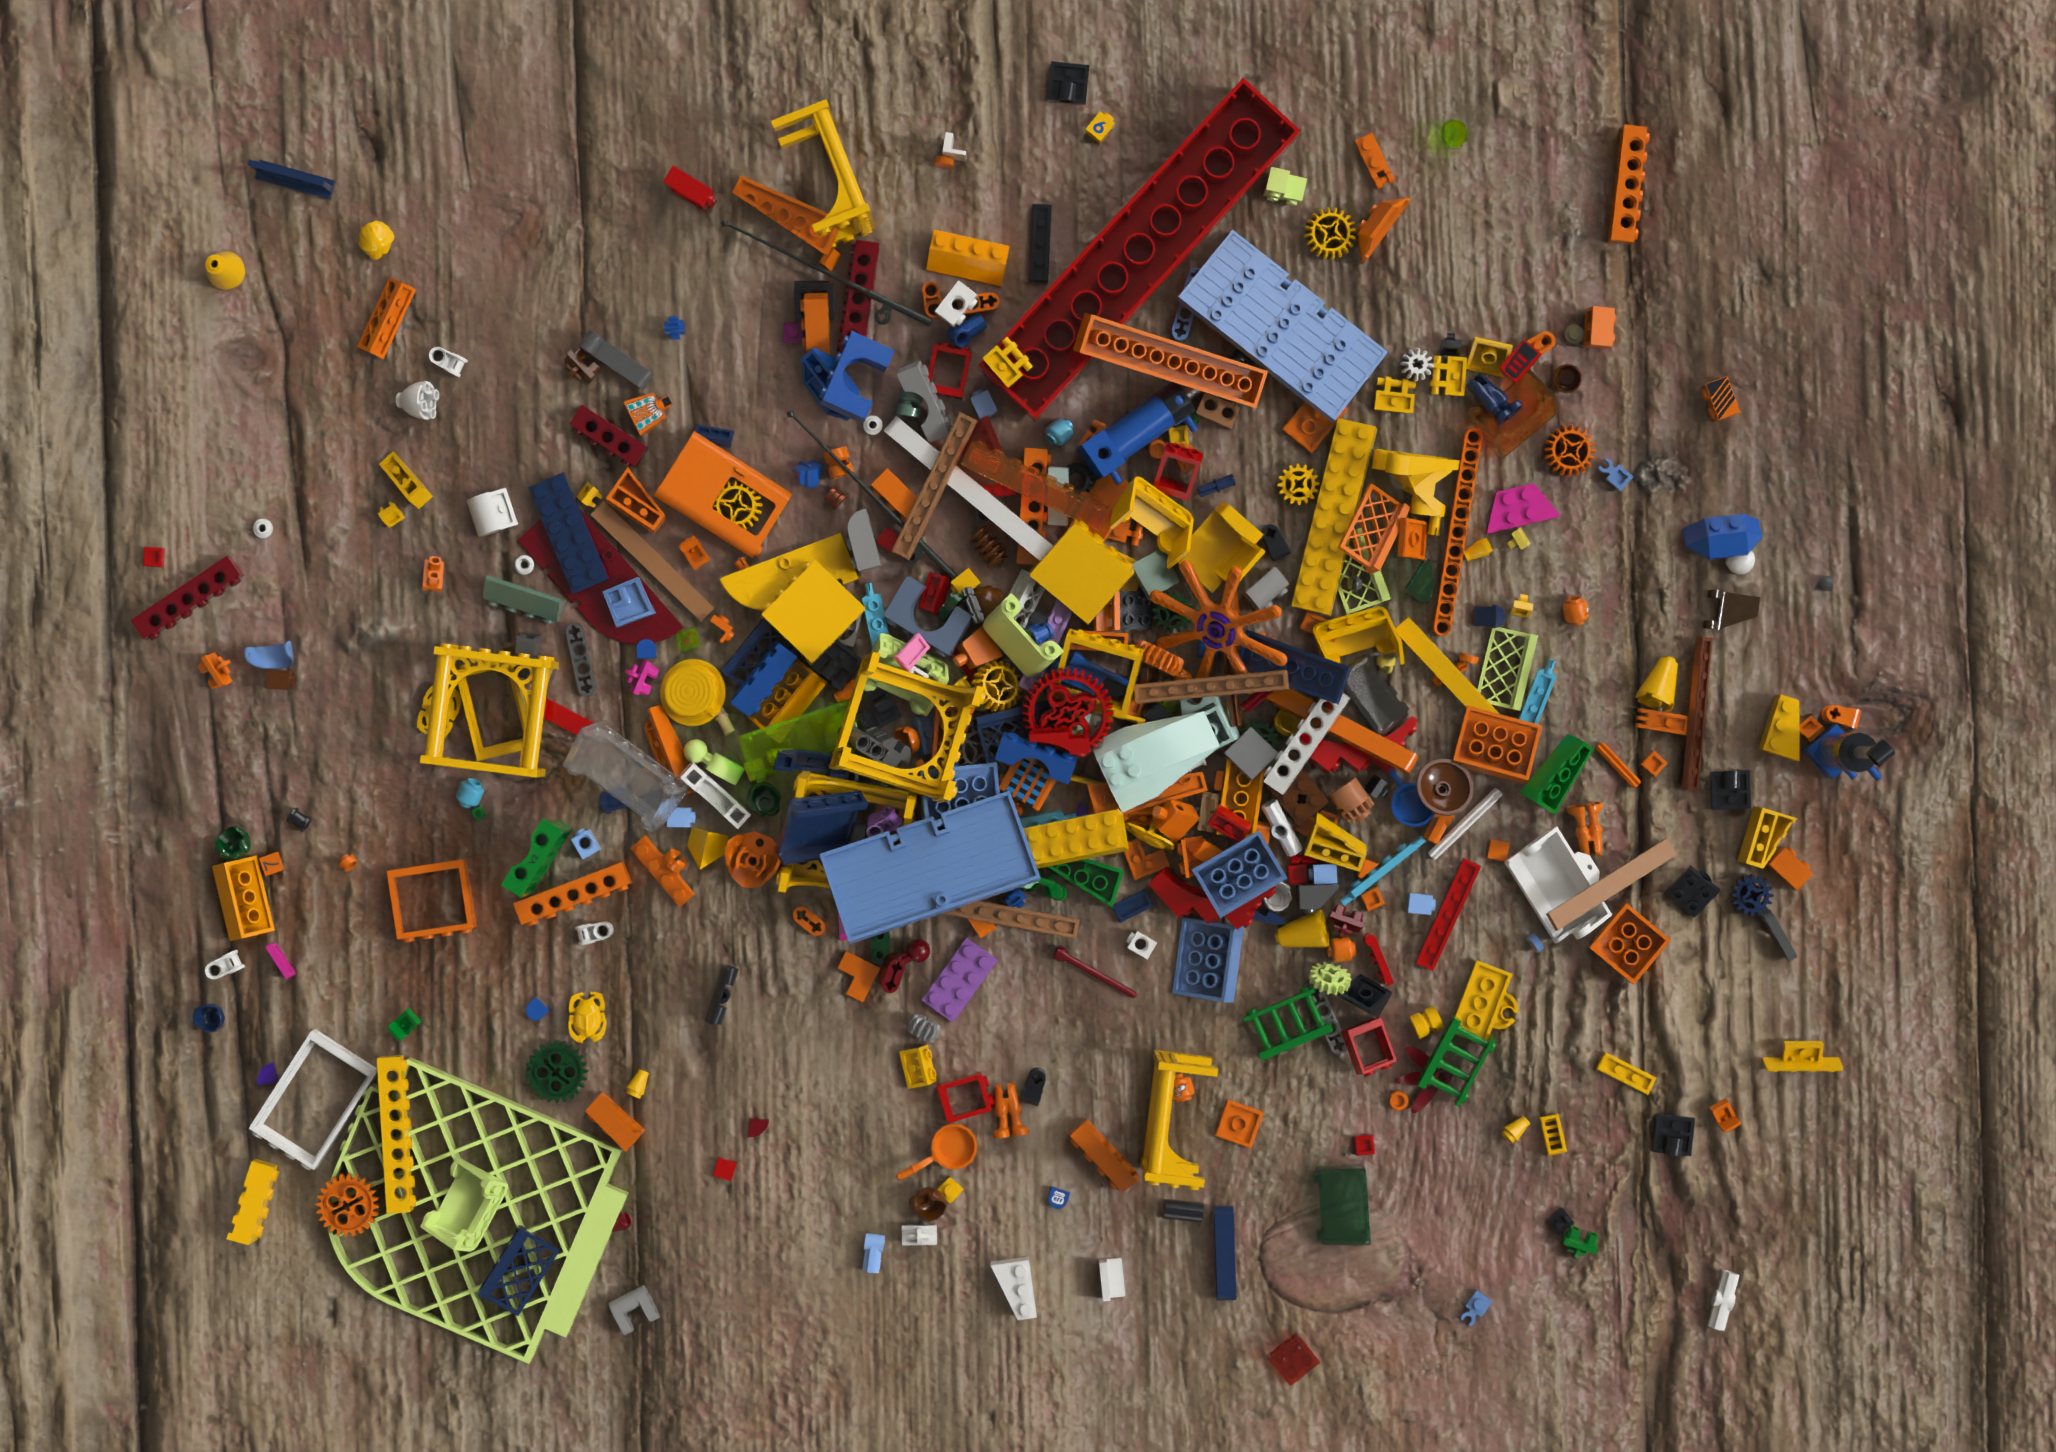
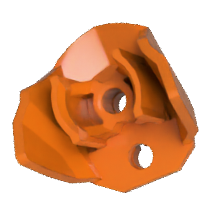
M752 831L737 834L728 840L724 853L726 866L731 877L739 885L746 888L761 887L776 873L781 860L776 853L777 844L774 839ZM758 839H762L764 841L763 846L758 847ZM752 857L756 858V864H752L750 862V859Z

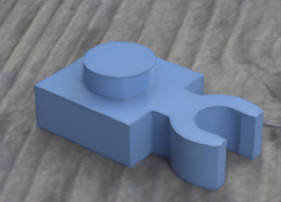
M1605 458L1604 461L1608 464V467L1604 469L1602 466H1598L1597 469L1601 473H1607L1608 476L1605 480L1620 492L1634 476L1620 464L1614 468L1612 461L1609 458Z
M1475 1289L1465 1304L1469 1309L1461 1313L1460 1319L1463 1321L1466 1316H1470L1471 1319L1468 1325L1472 1326L1475 1323V1316L1479 1315L1482 1317L1492 1301Z

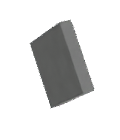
M1250 727L1223 755L1252 781L1278 755V752Z

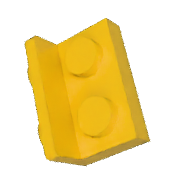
M927 1044L899 1051L908 1089L927 1086L936 1082V1071L931 1060L932 1053Z

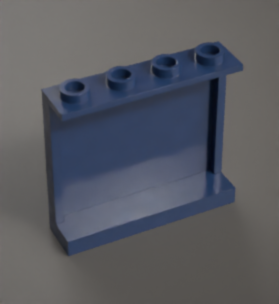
M852 791L791 799L776 848V853L782 864L821 860L819 854L848 845L858 811L867 809L868 802L862 792Z

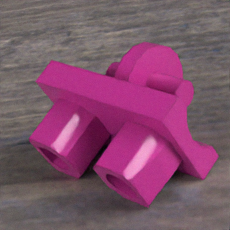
M645 659L642 660L640 667L634 664L631 670L625 669L624 672L629 674L627 682L632 683L629 691L636 695L639 693L649 695L652 686L644 683L645 678L649 676L655 679L659 669Z

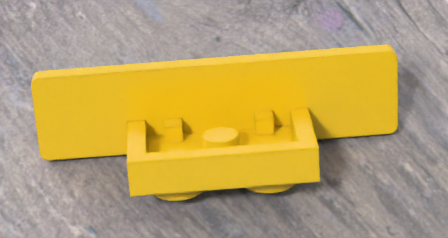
M1784 1041L1782 1057H1763L1762 1060L1765 1070L1770 1072L1843 1071V1065L1839 1057H1822L1824 1048L1822 1041Z

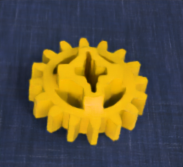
M1299 463L1296 464L1295 468L1289 465V471L1284 469L1282 471L1284 476L1278 477L1282 481V483L1277 484V487H1282L1279 494L1284 493L1283 500L1285 501L1289 498L1291 505L1294 501H1297L1298 506L1301 505V501L1307 504V498L1309 497L1313 500L1314 496L1312 493H1318L1315 486L1320 485V483L1314 480L1318 475L1311 474L1314 470L1313 468L1309 471L1306 470V464L1302 468H1300ZM1302 472L1304 474L1302 476H1295L1292 473ZM1304 478L1301 484L1303 488L1299 487L1292 491L1296 484L1294 481L1298 482ZM1286 479L1290 482V489L1288 491L1286 489ZM1308 479H1310V481H1311V488H1310V490H1309V488L1307 487V480H1308ZM1295 493H1301L1304 496L1294 497L1293 495Z

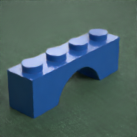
M1004 732L995 760L1013 766L1023 758H1036L1047 766L1051 779L1069 784L1078 757L1070 755L1069 751L1062 752L1056 750L1051 745L1030 742L1029 739L1021 738L1015 733Z

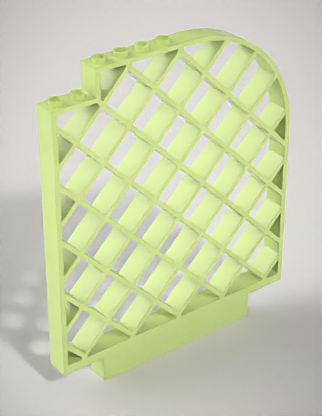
M410 1057L407 1059L405 1079L411 1066L417 1068L424 1089L406 1095V1098L411 1099L427 1093L437 1120L415 1129L412 1126L411 1129H408L409 1137H412V1150L418 1164L411 1168V1171L421 1169L431 1194L416 1200V1206L433 1199L438 1211L442 1204L440 1196L447 1194L450 1189L449 1187L438 1192L428 1168L429 1164L452 1156L453 1161L456 1158L461 1159L459 1152L483 1143L493 1170L487 1173L491 1175L496 1174L497 1178L507 1183L503 1171L527 1162L537 1185V1189L514 1198L508 1186L504 1196L506 1201L500 1203L498 1209L508 1206L516 1227L518 1228L519 1225L525 1227L515 1203L540 1193L550 1220L526 1230L532 1233L553 1225L563 1250L557 1254L554 1260L566 1256V1260L552 1292L545 1276H543L539 1284L544 1295L529 1300L523 1308L525 1309L545 1300L548 1301L533 1336L521 1311L519 1316L516 1315L524 1339L506 1345L497 1340L490 1322L512 1313L504 1310L488 1317L482 1300L478 1295V1290L482 1283L475 1285L465 1259L490 1250L494 1263H496L500 1256L497 1246L509 1242L513 1234L494 1242L488 1227L484 1234L487 1245L465 1254L462 1251L453 1250L455 1258L431 1266L421 1240L432 1235L428 1232L422 1235L418 1234L410 1212L402 1213V1216L412 1239L389 1248L387 1247L377 1221L397 1213L387 1214L386 1212L376 1217L372 1216L376 1220L374 1223L368 1222L379 1247V1252L351 1262L339 1238L344 1235V1232L337 1236L336 1229L331 1233L329 1232L333 1248L339 1261L353 1280L377 1299L530 1364L545 1329L563 1337H567L612 1234L618 1215L627 1199L629 1192L608 1184L622 1148ZM427 1073L444 1081L431 1085ZM453 1083L461 1087L468 1107L444 1117L434 1089ZM372 1084L370 1088L368 1087L362 1096L365 1098L362 1105L359 1104L356 1109L355 1115L357 1118L355 1123L352 1122L348 1128L347 1133H349L347 1141L344 1140L341 1144L339 1151H342L332 1178L334 1176L337 1179L339 1178L345 1162L348 1172L351 1173L354 1179L358 1172L352 1158L375 1149L384 1168L382 1141L371 1114L380 1111V1106L367 1110L374 1092L379 1093V1088L376 1084ZM395 1090L391 1091V1098L398 1100V1092ZM471 1092L488 1099L475 1104ZM497 1102L505 1106L513 1126L488 1135L477 1108ZM514 1110L532 1118L519 1123ZM471 1112L481 1138L457 1148L446 1121ZM364 1118L374 1145L349 1154ZM539 1120L549 1124L556 1145L532 1154L521 1127ZM439 1124L449 1151L425 1160L415 1133ZM558 1129L576 1137L563 1141ZM515 1130L525 1157L500 1166L490 1140ZM401 1134L395 1136V1138L400 1139ZM584 1139L593 1143L600 1163L576 1173L565 1146ZM602 1148L612 1151L608 1160ZM559 1149L569 1176L544 1185L534 1159ZM604 1168L590 1204H588L578 1177ZM403 1170L395 1172L398 1177L404 1175ZM383 1177L370 1182L372 1183L371 1187L384 1183L385 1180ZM571 1181L582 1207L557 1216L547 1190ZM398 1187L397 1194L404 1197L400 1187ZM350 1190L348 1191V1194L350 1196L356 1194V1190ZM332 1196L331 1203L334 1205V1202L339 1200L337 1197ZM585 1212L572 1246L569 1248L559 1222ZM527 1237L523 1243L526 1250L533 1248L529 1237ZM414 1244L424 1270L400 1279L390 1253ZM535 1251L527 1253L531 1262L538 1261ZM382 1256L392 1283L377 1288L361 1275L355 1267ZM458 1262L468 1289L444 1298L434 1272ZM540 1264L529 1266L530 1270L534 1269L536 1275L542 1271ZM527 1267L517 1269L516 1274L526 1272ZM513 1271L504 1273V1283L510 1282L509 1278L514 1276ZM426 1275L437 1301L419 1308L410 1304L403 1284ZM512 1285L505 1286L508 1296L515 1294ZM395 1288L399 1299L385 1291ZM471 1294L481 1320L462 1326L453 1321L447 1303ZM517 1297L509 1299L512 1307L518 1309L520 1304ZM439 1306L443 1317L433 1314L428 1310ZM483 1325L487 1336L472 1329ZM526 1344L529 1345L526 1353L516 1349Z

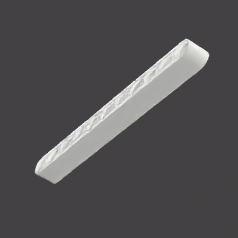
M895 416L884 431L931 470L940 451L899 417ZM956 465L947 484L1041 561L1053 545Z

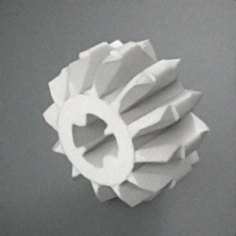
M1420 348L1416 349L1415 354L1413 350H1409V356L1404 354L1402 357L1407 362L1403 361L1400 363V366H1406L1401 372H1409L1406 377L1407 379L1414 375V381H1418V376L1424 380L1425 374H1431V371L1427 368L1434 366L1432 363H1428L1432 357L1425 358L1424 356L1427 354V351L1425 350L1420 354ZM1414 360H1415L1417 363H1418V362L1421 363V365L1419 366V368H1421V369H1418L1417 367H1415V368L1413 367V364L1415 363Z

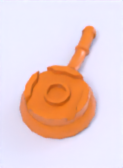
M961 1124L943 1126L932 1139V1156L930 1155L905 1170L899 1171L896 1178L904 1180V1178L917 1173L918 1170L929 1165L934 1160L947 1169L958 1170L966 1167L973 1161L977 1153L975 1135L969 1128Z

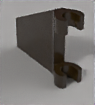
M1713 589L1708 590L1707 597L1719 599L1716 621L1704 620L1703 628L1719 630L1758 616L1760 597Z

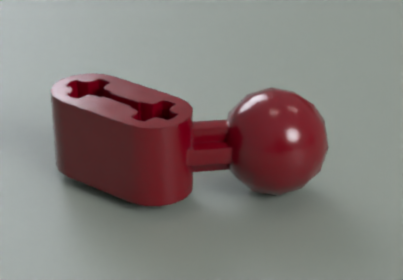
M914 939L908 943L906 951L902 954L890 953L885 957L878 976V982L885 992L893 993L898 989L905 970V964L911 961L921 963L929 958L930 946L925 940Z

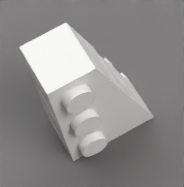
M1029 1256L992 1261L990 1266L1017 1320L1037 1318Z

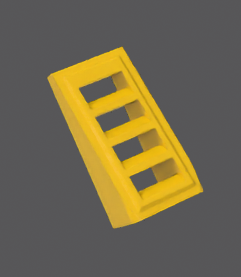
M1559 1114L1540 1117L1547 1157L1566 1153L1567 1148ZM1556 1121L1555 1125H1545L1546 1122ZM1547 1130H1558V1132L1547 1134ZM1559 1136V1140L1549 1142L1548 1138ZM1558 1144L1561 1145V1148H1556V1149H1551V1148H1550V1146H1553V1145H1558Z

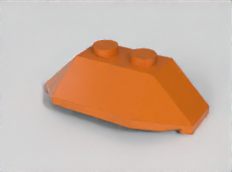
M1410 198L1381 201L1378 206L1376 204L1373 205L1368 212L1371 215L1367 221L1363 219L1356 228L1359 230L1356 238L1360 263L1364 264L1411 201Z

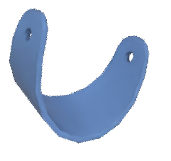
M292 641L272 646L246 647L244 650L246 661L258 668L283 669L290 667L294 663Z

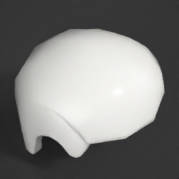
M1751 551L1745 556L1728 557L1725 563L1731 572L1738 575L1746 574L1753 569L1755 555Z
M1283 882L1279 883L1274 889L1276 893L1269 899L1266 897L1263 899L1265 906L1272 911L1286 909L1292 900L1291 888Z

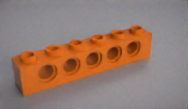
M1626 124L1621 127L1607 241L1609 243L1631 245L1638 238L1636 221L1640 219L1641 210L1638 209V204L1642 201L1643 190H1640V187L1645 179V171H1642L1643 164H1646L1647 161L1645 144L1648 145L1650 133H1647V127ZM1631 142L1637 144L1638 151L1630 149ZM1633 162L1636 165V169L1630 170L1627 163ZM1625 181L1633 183L1634 187L1632 190L1626 188ZM1623 200L1631 202L1630 209L1623 206ZM1621 219H1626L1629 222L1628 228L1622 227Z
M1025 448L1020 519L1026 524L1031 521L1037 522L1038 529L1036 532L1045 539L1046 531H1042L1043 523L1047 524V512H1044V504H1048V493L1045 492V485H1048V473H1046L1047 466H1051V454H1048V449ZM1040 464L1043 468L1042 472L1039 474L1033 473L1031 470L1032 465ZM1031 484H1040V492L1033 493L1030 490ZM1037 502L1040 506L1039 511L1031 512L1028 508L1029 504ZM1018 543L1017 564L1037 565L1040 560Z
M623 861L515 902L513 905L521 925L527 924V927L539 923L537 919L545 917L547 920L557 916L555 913L557 911L563 910L564 913L575 909L573 906L575 904L581 903L584 906L593 902L591 898L596 896L602 899L610 896V891L617 889L618 892L629 888L628 884H631L632 881ZM607 876H611L614 879V885L611 887L605 884ZM588 883L595 884V893L587 891ZM570 890L577 891L578 898L576 900L570 899ZM553 896L558 897L560 900L558 907H554L551 904ZM535 903L540 904L542 907L540 914H536L533 911Z

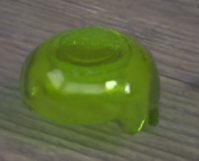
M1450 119L1441 126L1439 138L1441 143L1447 148L1458 149L1462 148V145L1468 140V131L1462 121Z

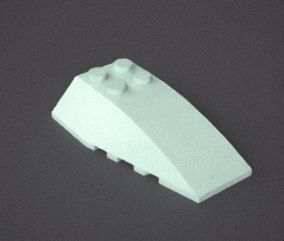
M1202 711L1126 726L1109 734L1107 737H1103L1104 741L1102 743L1098 742V747L1092 746V749L1109 788L1122 813L1158 797L1185 773L1187 774L1195 765L1218 749L1220 745L1205 712Z

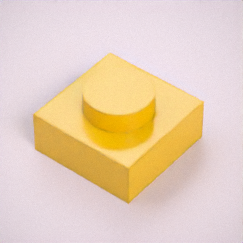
M949 1176L937 1190L941 1191L951 1204L964 1188Z

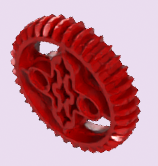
M1067 667L1064 673L1062 668L1058 669L1059 674H1056L1054 669L1051 670V676L1047 672L1044 673L1045 680L1042 677H1038L1039 684L1033 682V688L1028 689V693L1031 695H1025V699L1029 701L1023 702V707L1028 708L1022 711V714L1028 715L1023 717L1024 722H1029L1025 725V729L1037 730L1069 727L1070 735L1088 734L1089 725L1085 716L1095 710L1096 700H1099L1102 708V718L1098 729L1090 737L1091 752V745L1097 748L1098 742L1102 743L1104 741L1102 736H1108L1106 730L1111 729V725L1108 723L1113 722V718L1109 717L1114 715V711L1109 710L1113 707V703H1107L1111 700V696H1104L1108 693V689L1101 690L1104 684L1100 683L1097 685V677L1092 681L1091 673L1087 677L1084 676L1085 670L1078 674L1077 668H1074L1072 673L1070 672V667ZM1060 680L1079 681L1090 687L1095 694L1083 691L1072 696L1065 686L1054 684V682ZM1049 686L1047 700L1052 708L1041 715L1040 725H1037L1034 716L1035 703L1042 690ZM1060 692L1063 694V698L1057 700L1053 694ZM1082 700L1088 701V706L1085 704L1081 705ZM1065 709L1072 711L1071 715L1068 713L1064 714ZM1049 718L1051 721L1055 720L1054 725L1052 723H1047ZM1079 725L1083 728V731L1075 732L1073 726ZM1039 742V744L1042 745H1051L1055 747L1056 750L1062 752L1069 751L1063 747L1054 744Z

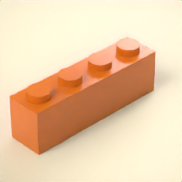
M1087 1118L1070 1132V1142L1076 1148L1081 1147L1085 1151L1083 1153L1084 1157L1090 1163L1094 1161L1098 1165L1096 1167L1098 1172L1103 1177L1107 1175L1111 1179L1109 1183L1115 1190L1120 1189L1124 1192L1140 1180L1139 1173Z

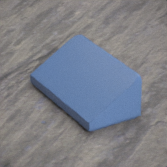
M933 714L927 717L911 718L912 728L920 736V747L917 755L931 754Z

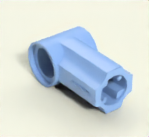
M866 1233L862 1271L879 1273L885 1235Z

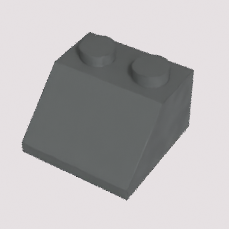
M1296 884L1297 908L1301 909L1303 913L1315 912V909H1320L1338 890V884Z

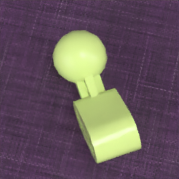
M693 739L684 746V756L689 762L705 763L707 765L706 770L735 786L745 771L744 767L717 752L714 755L710 754L706 744L701 740Z

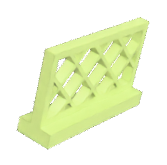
M1362 528L1355 530L1356 535L1363 533ZM1364 536L1357 537L1360 548L1366 547ZM1361 550L1363 558L1368 561V550ZM1351 557L1349 561L1345 560L1348 564L1343 574H1341L1338 586L1347 615L1391 599L1381 569L1370 574L1371 579L1368 585L1363 583L1366 589L1362 598L1353 594L1351 590L1342 589L1341 582L1343 578H1350L1345 575L1349 565L1360 569L1357 574L1358 577L1362 570L1365 571L1363 565L1360 567L1351 563L1353 559ZM1353 579L1354 583L1352 588H1354L1356 584V579ZM1368 588L1376 592L1378 600L1370 602L1364 599ZM1350 595L1360 599L1356 608L1349 609L1347 601ZM1362 601L1367 602V604L1361 605Z
M1501 627L1492 628L1477 689L1481 693L1482 689L1487 686L1490 687L1494 696L1487 699V701L1491 705L1521 711L1538 635ZM1495 631L1504 632L1507 640L1498 645L1494 640ZM1517 636L1526 637L1524 645L1516 649L1511 640ZM1509 641L1515 651L1504 656L1499 647ZM1498 648L1503 658L1493 664L1489 656L1492 651ZM1521 649H1523L1522 655H1520L1518 652ZM1517 653L1521 659L1520 664L1512 668L1507 658ZM1488 660H1489V662L1491 663V666H1489V667L1487 668ZM1505 660L1510 670L1500 675L1495 665ZM1493 667L1499 677L1488 682L1485 673ZM1516 668H1518L1517 675H1516V673L1514 672V670H1515ZM1513 672L1516 680L1514 684L1508 687L1502 677ZM1501 679L1506 688L1496 694L1490 684ZM1514 686L1513 693H1511L1510 688ZM1508 690L1511 695L1510 705L1501 703L1498 695Z

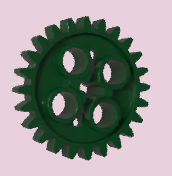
M555 1040L554 1045L548 1041L547 1047L543 1044L540 1045L541 1051L538 1049L534 1050L536 1056H529L532 1062L526 1063L530 1070L525 1071V1073L530 1074L531 1077L526 1079V1081H532L533 1084L529 1088L535 1087L534 1095L540 1092L541 1100L547 1096L548 1102H551L552 1098H555L556 1103L559 1102L560 1098H562L563 1102H566L567 1096L571 1099L574 1098L573 1092L576 1094L580 1093L578 1087H585L581 1081L588 1080L583 1075L589 1072L588 1069H583V1066L588 1064V1062L581 1061L585 1055L578 1056L580 1049L572 1050L573 1044L566 1047V1041H563L561 1045H559L558 1040ZM553 1053L560 1054V1063H556L553 1061ZM547 1059L552 1067L546 1064L544 1060ZM570 1066L575 1069L574 1076L567 1075V1067ZM540 1067H545L548 1070L547 1076L543 1077L539 1074ZM560 1068V1075L557 1074L555 1076L553 1074L555 1071L554 1069ZM562 1076H563L565 1079H567L570 1083L567 1084V1083L565 1082V1080L562 1078ZM553 1081L561 1082V1090L553 1088Z

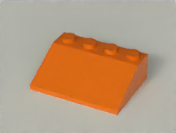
M1467 705L1452 760L1461 764L1465 769L1526 785L1529 781L1543 726Z

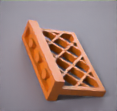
M1369 484L1337 548L1365 567L1364 570L1369 574L1380 571L1399 533L1400 518H1406L1411 507L1406 503L1400 504L1374 484ZM1372 491L1377 494L1378 502L1372 503L1370 498ZM1388 502L1394 506L1391 513L1386 512L1384 503ZM1379 504L1382 515L1375 516L1373 505ZM1364 507H1368L1370 518L1364 519L1362 513ZM1383 517L1385 523L1383 529H1379L1377 518ZM1372 520L1374 531H1367L1365 521ZM1360 522L1363 533L1356 535L1354 526ZM1375 533L1377 542L1371 545L1368 534ZM1364 536L1366 547H1359L1357 537ZM1351 538L1355 547L1353 550L1345 546L1347 540ZM1361 550H1368V561L1362 558Z

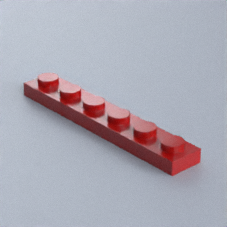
M1465 858L1462 859L1415 961L1416 964L1434 971L1479 873L1480 865Z

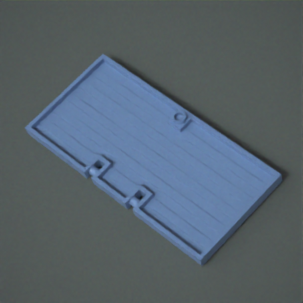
M1232 230L1176 300L1333 423L1388 352L1333 308L1329 311L1323 307L1325 302L1296 279L1293 282L1288 280L1287 276L1289 273ZM1282 284L1283 286H1285L1287 290L1282 288L1280 285ZM1317 313H1319V314H1320L1321 316H1323L1324 318H1323V319L1320 318V317L1317 315Z
M1010 791L941 813L942 818L934 820L932 816L896 828L897 833L892 835L887 831L819 854L849 944L1041 880ZM945 826V829L938 831V827ZM900 840L901 844L893 845V842Z

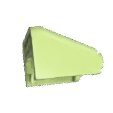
M1011 593L986 617L983 622V628L1025 676L1034 678L1064 651L1054 641H1047L1040 647L1014 619L1021 607L1017 598Z
M881 633L871 652L881 654L878 662L902 670L893 657L906 643L888 634ZM927 652L914 665L928 674L929 679L947 684L949 681L948 665L943 660ZM867 677L864 687L865 691H873L876 687L886 690L909 701L911 710L915 714H922L927 717L934 706L930 700L920 694L915 695L908 690Z
M456 1158L450 1167V1174L455 1177L438 1211L434 1210L426 1213L420 1227L451 1249L470 1252L479 1245L507 1192L508 1184L467 1161Z

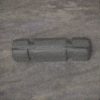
M966 587L962 589L969 612L973 614V622L975 624L983 622L985 618L983 613H980L981 608L976 596H973L975 594L973 588Z

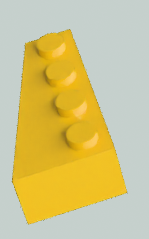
M259 1159L251 1161L243 1186L247 1189L246 1192H242L239 1198L238 1206H240V1210H237L233 1216L232 1223L235 1226L232 1233L228 1232L227 1240L250 1245L258 1238H261L264 1230L262 1222L263 1219L267 1218L269 1208H267L268 1200L271 1201L274 1194L272 1185L273 1182L277 1181L279 1175L277 1164Z

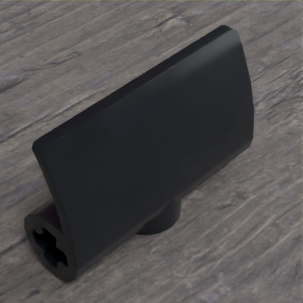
M722 964L705 1018L707 1023L711 1025L713 1023L722 1024L727 1007L719 1004L726 1003L730 999L731 989L726 984L734 986L739 971L738 968ZM724 990H725V993H724V994H727V997L724 996V997L722 998L723 992H724Z

